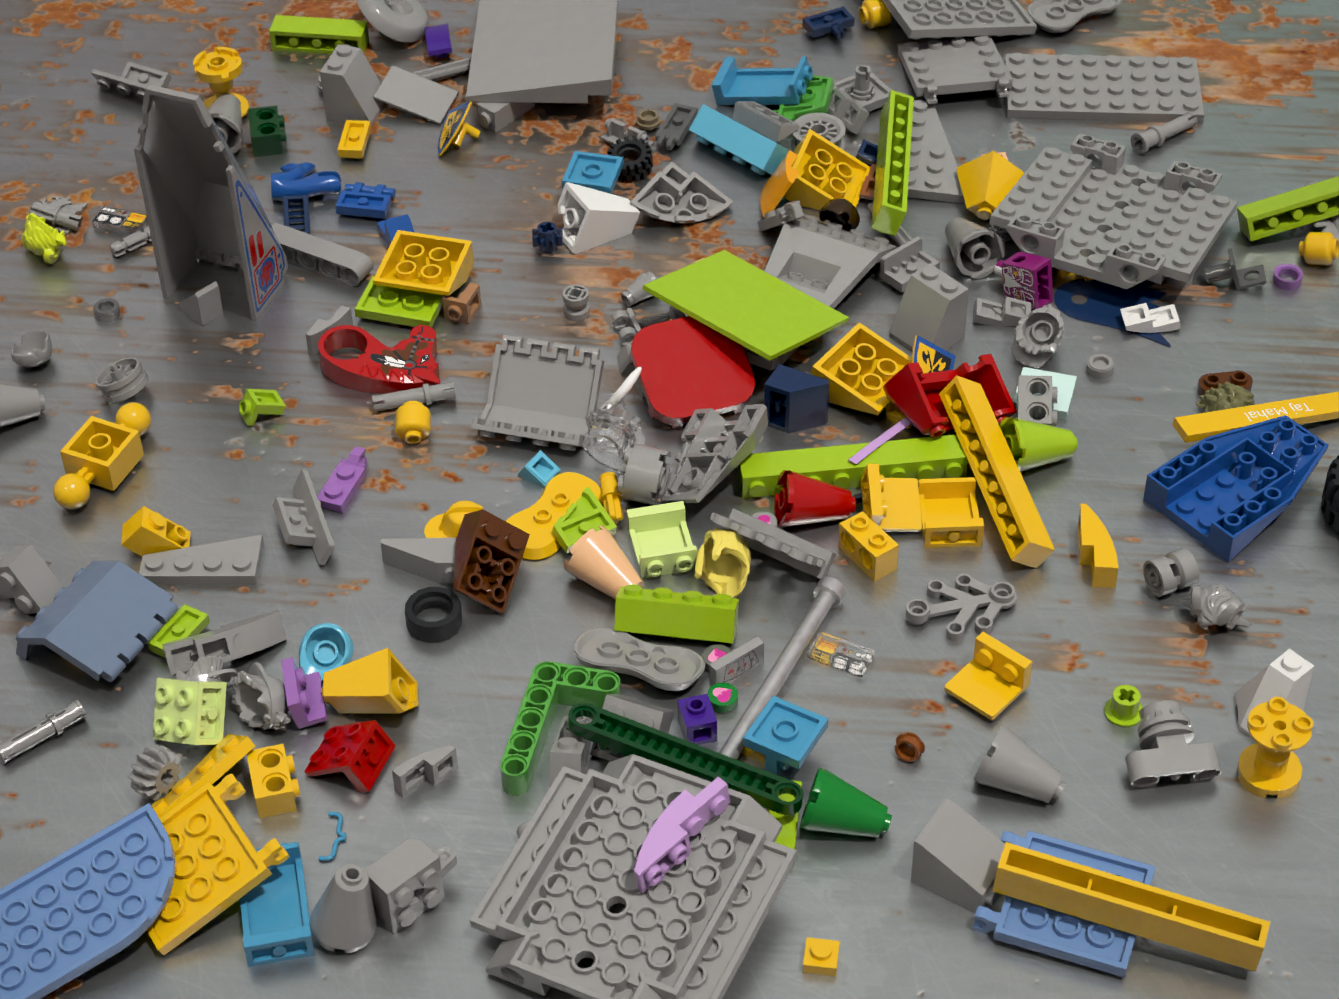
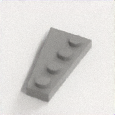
M260 534L143 555L139 574L154 584H257L264 543L263 536Z

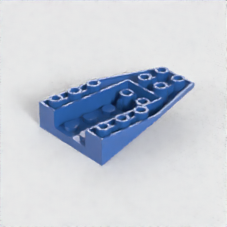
M1286 415L1204 438L1149 473L1146 479L1143 500L1229 563L1293 502L1327 451L1329 445Z

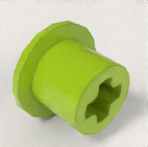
M1120 685L1114 689L1112 698L1104 706V715L1109 722L1119 727H1133L1141 722L1139 711L1143 706L1140 703L1141 695L1138 689L1130 685Z

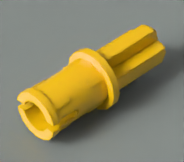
M605 472L599 477L602 490L600 501L613 522L617 525L623 519L621 507L623 496L621 492L617 491L616 474Z

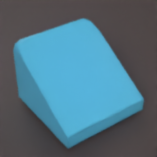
M540 450L518 473V476L544 488L561 469Z

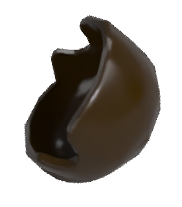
M834 198L819 211L821 222L828 220L840 224L843 230H855L860 222L858 210L846 199Z

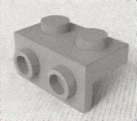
M917 236L881 257L880 278L900 292H903L913 273L929 263L940 270V262L922 251V239Z

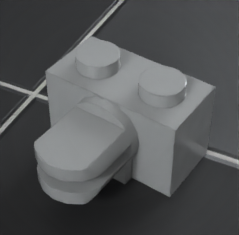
M32 544L15 546L0 560V596L4 599L14 598L17 607L26 614L38 613L42 607H49L54 601L57 592L63 587Z

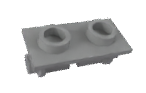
M608 118L605 121L604 126L607 128V132L600 137V139L608 143H615L617 145V139L620 138L621 141H624V137L628 136L629 140H632V137L635 136L637 141L642 138L645 143H649L650 147L654 145V142L649 140L650 137L646 131H641L632 126H629L626 130V124L618 121L616 118Z

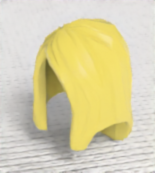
M715 528L707 531L704 537L705 542L701 545L697 554L694 576L696 579L701 578L717 594H727L732 598H737L743 591L750 572L751 554L748 543L739 533L732 529Z

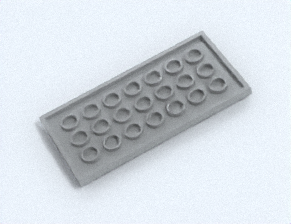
M1044 53L1005 54L1004 64L1012 77V88H1007L1009 97H1006L1007 118L1169 122L1185 115L1187 112H1192L1195 115L1188 118V120L1196 117L1197 123H1203L1204 109L1196 58L1142 57L1139 55L1094 56L1091 54L1048 55Z

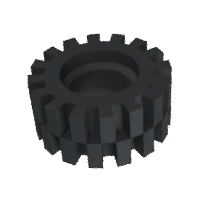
M627 136L624 137V141H621L620 138L617 139V145L612 143L607 150L608 155L623 157V159L628 157L638 158L632 162L623 161L619 181L624 182L627 179V183H632V179H635L638 182L640 181V176L645 179L647 173H651L653 159L648 142L645 143L642 138L637 141L635 136L632 137V140H629Z

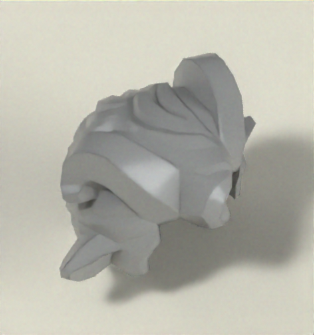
M1194 585L1189 590L1191 599H1179V602L1190 609L1192 618L1195 619V615L1198 617L1197 623L1202 629L1207 630L1208 625L1216 624L1219 626L1226 625L1227 631H1231L1236 625L1242 627L1252 625L1250 621L1242 617V613L1246 610L1245 604L1238 599L1234 592L1224 585H1209L1203 588L1201 585Z

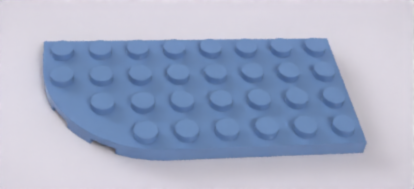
M150 803L0 889V999H41L129 946L159 916L171 893L175 877L176 860L172 842Z

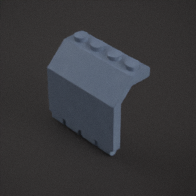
M92 561L86 569L81 568L77 571L72 579V583L67 588L62 587L57 592L54 601L49 607L44 606L39 610L35 621L30 626L25 625L16 636V654L26 660L30 655L32 645H45L97 681L103 677L107 681L112 682L126 667L125 663L129 664L144 648V644H147L162 628V624H166L178 611V606L172 602L173 596L121 561Z

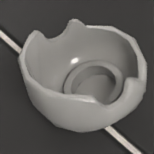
M45 331L25 333L21 337L20 345L12 344L11 357L13 362L25 368L41 366L52 355L50 335Z

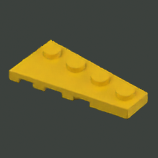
M227 734L183 779L172 787V790L164 798L157 800L151 805L158 818L160 819L209 781L212 784L215 783L255 747L248 736Z

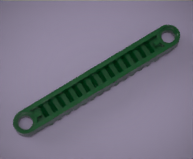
M577 704L569 711V730L576 736L597 743L601 750L610 748L612 754L615 755L617 752H620L623 757L634 754L710 782L720 777L728 784V788L747 794L763 808L782 815H793L802 807L803 789L794 781L592 704ZM585 716L591 718L592 721L588 724H582L577 722L576 719ZM787 793L794 796L795 800L785 802L778 796Z

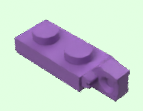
M355 446L349 453V458H343L338 463L317 496L321 502V508L340 513L344 512L366 477L367 464L365 463L367 458L365 456V448Z

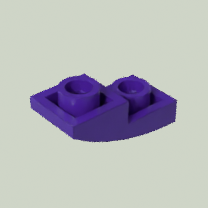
M448 23L425 28L429 56L434 55V58L448 56V53L452 52Z

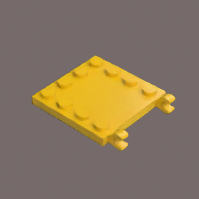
M233 774L224 777L216 786L209 781L160 818L173 845L176 860L175 877L165 906L146 931L158 951L163 955H166L272 875L268 868L269 866L279 865L289 858V854L276 838L267 842L261 850H256L225 803L227 800L240 798L246 792Z

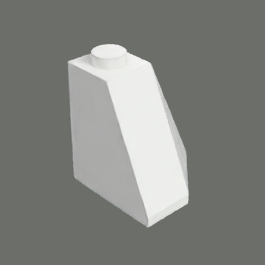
M567 182L557 204L558 214L563 215V242L573 254L584 252L632 234L640 214L636 207L630 205L628 198Z
M1288 649L1236 691L1234 699L1238 710L1237 721L1239 730L1254 740L1247 728L1249 713L1254 707L1261 703L1269 702L1273 697H1282L1288 703L1304 711L1314 665L1291 649Z

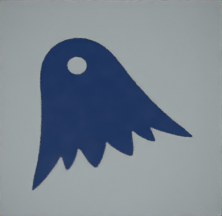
M1084 278L1061 285L1054 294V301L1058 309L1072 318L1127 331L1120 309L1147 303L1149 310L1159 308V306L1150 302L1163 297L1166 293L1146 288L1155 284V282L1148 280L1129 289H1124L1098 280L1085 281ZM1080 294L1087 298V302L1076 304L1071 298L1074 295ZM1127 331L1171 347L1168 341L1159 333Z

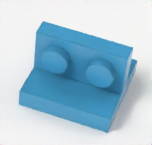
M574 151L562 179V189L567 182L612 194L623 168V157Z
M772 696L744 735L743 746L764 754L765 771L779 776L783 770H788L790 766L800 769L828 728V718Z

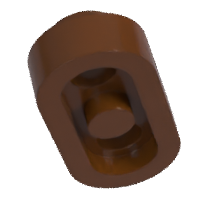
M1240 370L1205 374L1199 378L1197 392L1199 395H1205L1206 390H1210L1211 387L1217 389L1219 383L1224 385L1226 381L1251 392L1253 379L1249 374Z

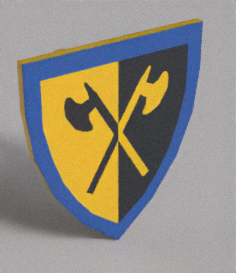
M471 101L449 110L438 140V154L440 156L450 143L453 147L460 148L465 134L474 139L478 138L480 131L464 122L472 104Z
M918 335L915 336L912 363L919 362L923 373L953 370L955 355Z

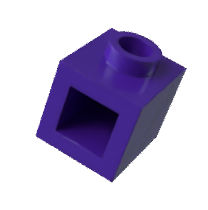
M708 694L677 700L678 722L684 740L697 745L717 742V719Z

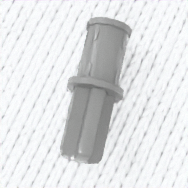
M34 202L30 213H34L37 217H44L46 221L52 222L53 226L58 224L77 232L80 229L78 225L81 226L83 216L64 211L60 206L55 208L40 202Z

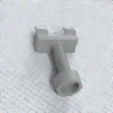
M670 306L667 313L639 320L636 319L631 308H627L626 311H615L611 316L614 320L612 322L614 328L620 330L619 333L622 337L620 341L624 346L626 343L632 344L634 336L642 328L670 321L672 318L674 320L685 317V313Z

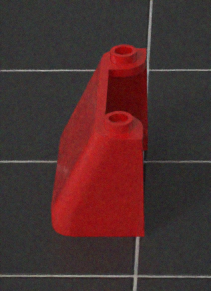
M992 354L980 355L978 357L979 362L973 366H969L966 362L962 363L955 370L923 373L919 362L908 363L883 386L886 397L924 435H930V437H937L943 433L955 431L939 393L956 375L981 384L999 425L1003 419L1011 417L1017 412Z

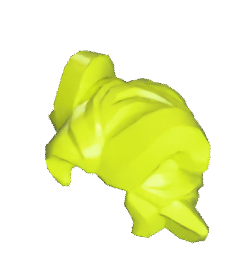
M29 213L26 216L27 221L25 222L21 237L22 245L26 250L34 252L35 255L42 256L45 263L53 264L59 257L61 246L67 245L64 237L65 231L59 233L58 229H53V227L45 223L46 219L44 217H37L34 213Z

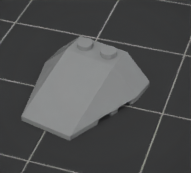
M764 404L745 405L738 420L726 421L712 408L695 409L682 433L681 440L684 441L682 452H676L674 460L678 462L675 473L671 472L661 501L665 504L679 501L699 503L761 443L764 437L763 434L768 426L767 407Z

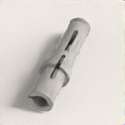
M453 381L429 386L427 383L423 384V387L372 395L373 403L385 402L373 405L374 411L376 413L378 411L399 408L407 401H418L426 403V405H432L433 401L455 399V391L443 392L444 390L454 389Z
M76 700L55 713L50 712L40 722L0 743V760L5 764L49 737L63 734L64 729L86 718L87 715L81 703Z

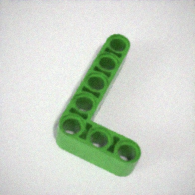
M544 661L535 666L500 764L502 788L507 794L519 796L529 790L558 704L575 706L587 703L603 708L606 694H621L620 678L616 673L551 661Z

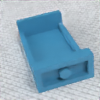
M725 57L711 86L716 105H735L737 101H755L760 105L799 104L802 95L806 92L809 80L812 79L813 70L812 66L808 63L807 57H801L797 68L737 69L735 57Z
M298 842L281 843L280 845L289 854V858L279 865L269 866L268 868L272 875L240 898L244 933L243 945L248 967L315 956L310 929L303 863Z

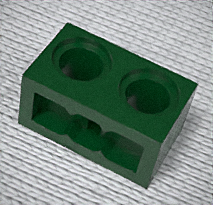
M277 105L248 109L254 157L283 154L282 144H287L284 115L278 114Z

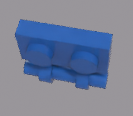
M361 182L345 184V191H341L335 205L336 214L385 219L391 206V198H395L396 190L381 184H377V186H366Z

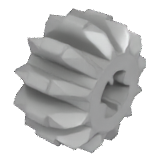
M162 745L146 746L143 754H137V761L131 765L133 771L128 777L132 781L131 788L147 799L156 801L159 797L164 798L168 791L172 790L175 782L180 780L178 773L183 768L179 764L180 757Z

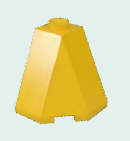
M994 150L957 167V175L966 208L984 221L990 219L994 210L1024 174L1022 170Z
M388 647L323 673V687L321 688L323 699L327 704H331L339 714H399L419 706L418 682Z

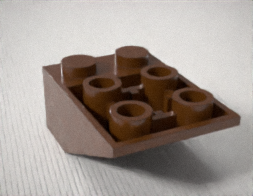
M483 509L464 514L455 544L454 590L500 614H504L530 534Z

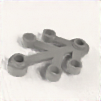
M964 573L956 577L955 588L946 585L939 579H933L928 582L927 595L933 599H940L944 596L953 601L929 605L927 601L915 598L907 602L905 616L910 624L920 626L929 617L960 611L954 621L947 624L946 637L949 640L960 641L964 637L966 624L977 608L988 606L985 613L975 619L974 629L977 634L985 632L989 635L993 629V621L1000 610L1015 605L1017 592L1013 585L1008 582L999 581L990 586ZM973 590L982 595L973 596L968 593Z

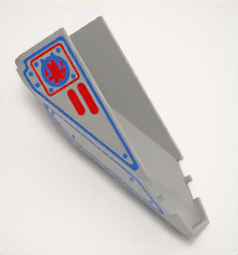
M149 84L145 89L141 111L144 113L143 123L138 128V133L140 134L139 144L135 147L134 153L163 298L168 299L198 262L197 259L210 263L217 262L219 265L235 269L240 267L244 273L251 320L257 321L285 283L284 274L288 270V263L284 250L254 189L200 96Z

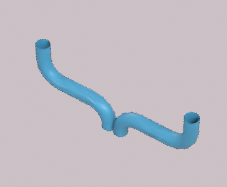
M329 812L328 816L338 818L336 833L340 837L334 841L331 854L329 856H319V861L332 860L336 855L338 843L345 841L346 833L341 832L343 816L338 812Z

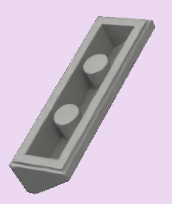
M755 101L735 102L732 119L774 142L782 141L799 129L800 125Z

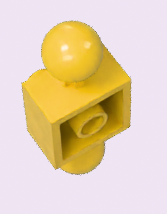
M136 402L124 404L116 413L115 423L91 416L62 448L60 453L66 474L55 482L53 488L54 498L61 507L74 510L84 506L90 497L89 483L114 491L144 456L140 436L144 435L151 425V415L145 406Z

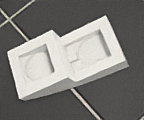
M1147 303L1120 309L1127 331L1158 333L1181 329L1174 304L1151 310L1148 309Z

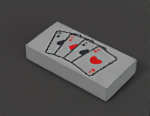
M757 636L710 663V685L730 683L763 664L764 642Z

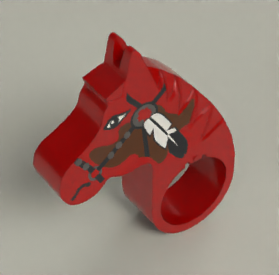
M353 325L333 327L327 330L319 339L318 349L322 372L336 384L345 388L366 393L385 394L423 387V384L427 383L429 386L440 384L439 363H436L434 359L437 354L436 332L432 327L426 325L414 327L410 332L409 339L400 341L392 348L385 346L364 329ZM342 348H355L364 352V354L362 353L357 356V359L342 360L330 356L331 353Z

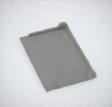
M393 65L373 98L440 125L454 101L457 100L459 91Z

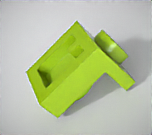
M246 389L244 397L239 403V413L247 426H254L258 414L266 416L271 414L283 415L286 408L285 403L276 390Z

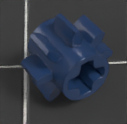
M553 222L540 223L537 229H532L533 247H538L539 251L545 254L555 252L558 246H563L562 228H557Z

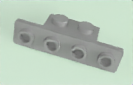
M129 61L121 77L93 69L91 72L99 86L105 89L115 88L125 95L135 94L143 100L145 89L149 84L167 88L172 79L167 72Z
M301 469L293 486L295 499L276 497L272 506L285 543L312 546L318 564L325 565L329 556L335 550V541L330 534L328 521L324 517L321 502L318 500L314 490V483L311 481L308 471Z

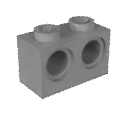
M1019 375L1017 418L1057 427V411H1052V403H1057L1058 387H1052V376ZM1039 393V394H1042V395H1041V396H1035V395H1033V394ZM1034 417H1040V418H1042V419H1041V420H1034V419H1032V418H1034Z

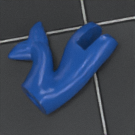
M309 162L301 164L289 163L280 168L282 172L271 174L272 200L283 201V196L308 195V198L320 195L339 194L341 190V177L336 171H321L309 175L316 167L314 164Z

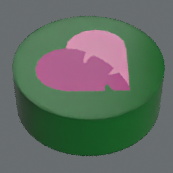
M717 683L709 688L707 694L714 711L726 713L736 708L738 704V691L733 685Z

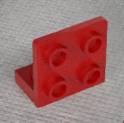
M376 720L333 726L324 734L322 743L310 757V763L304 772L308 777L343 771L360 793L369 792L396 745Z

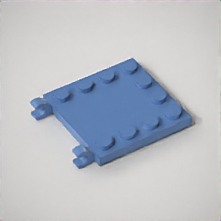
M1003 831L1001 841L1004 843L1008 842L1150 886L1156 866L1032 831L1027 832L1026 838L1009 831ZM1006 896L1001 913L984 906H978L973 929L981 933L994 931L993 939L1121 977H1125L1137 936L1010 896Z

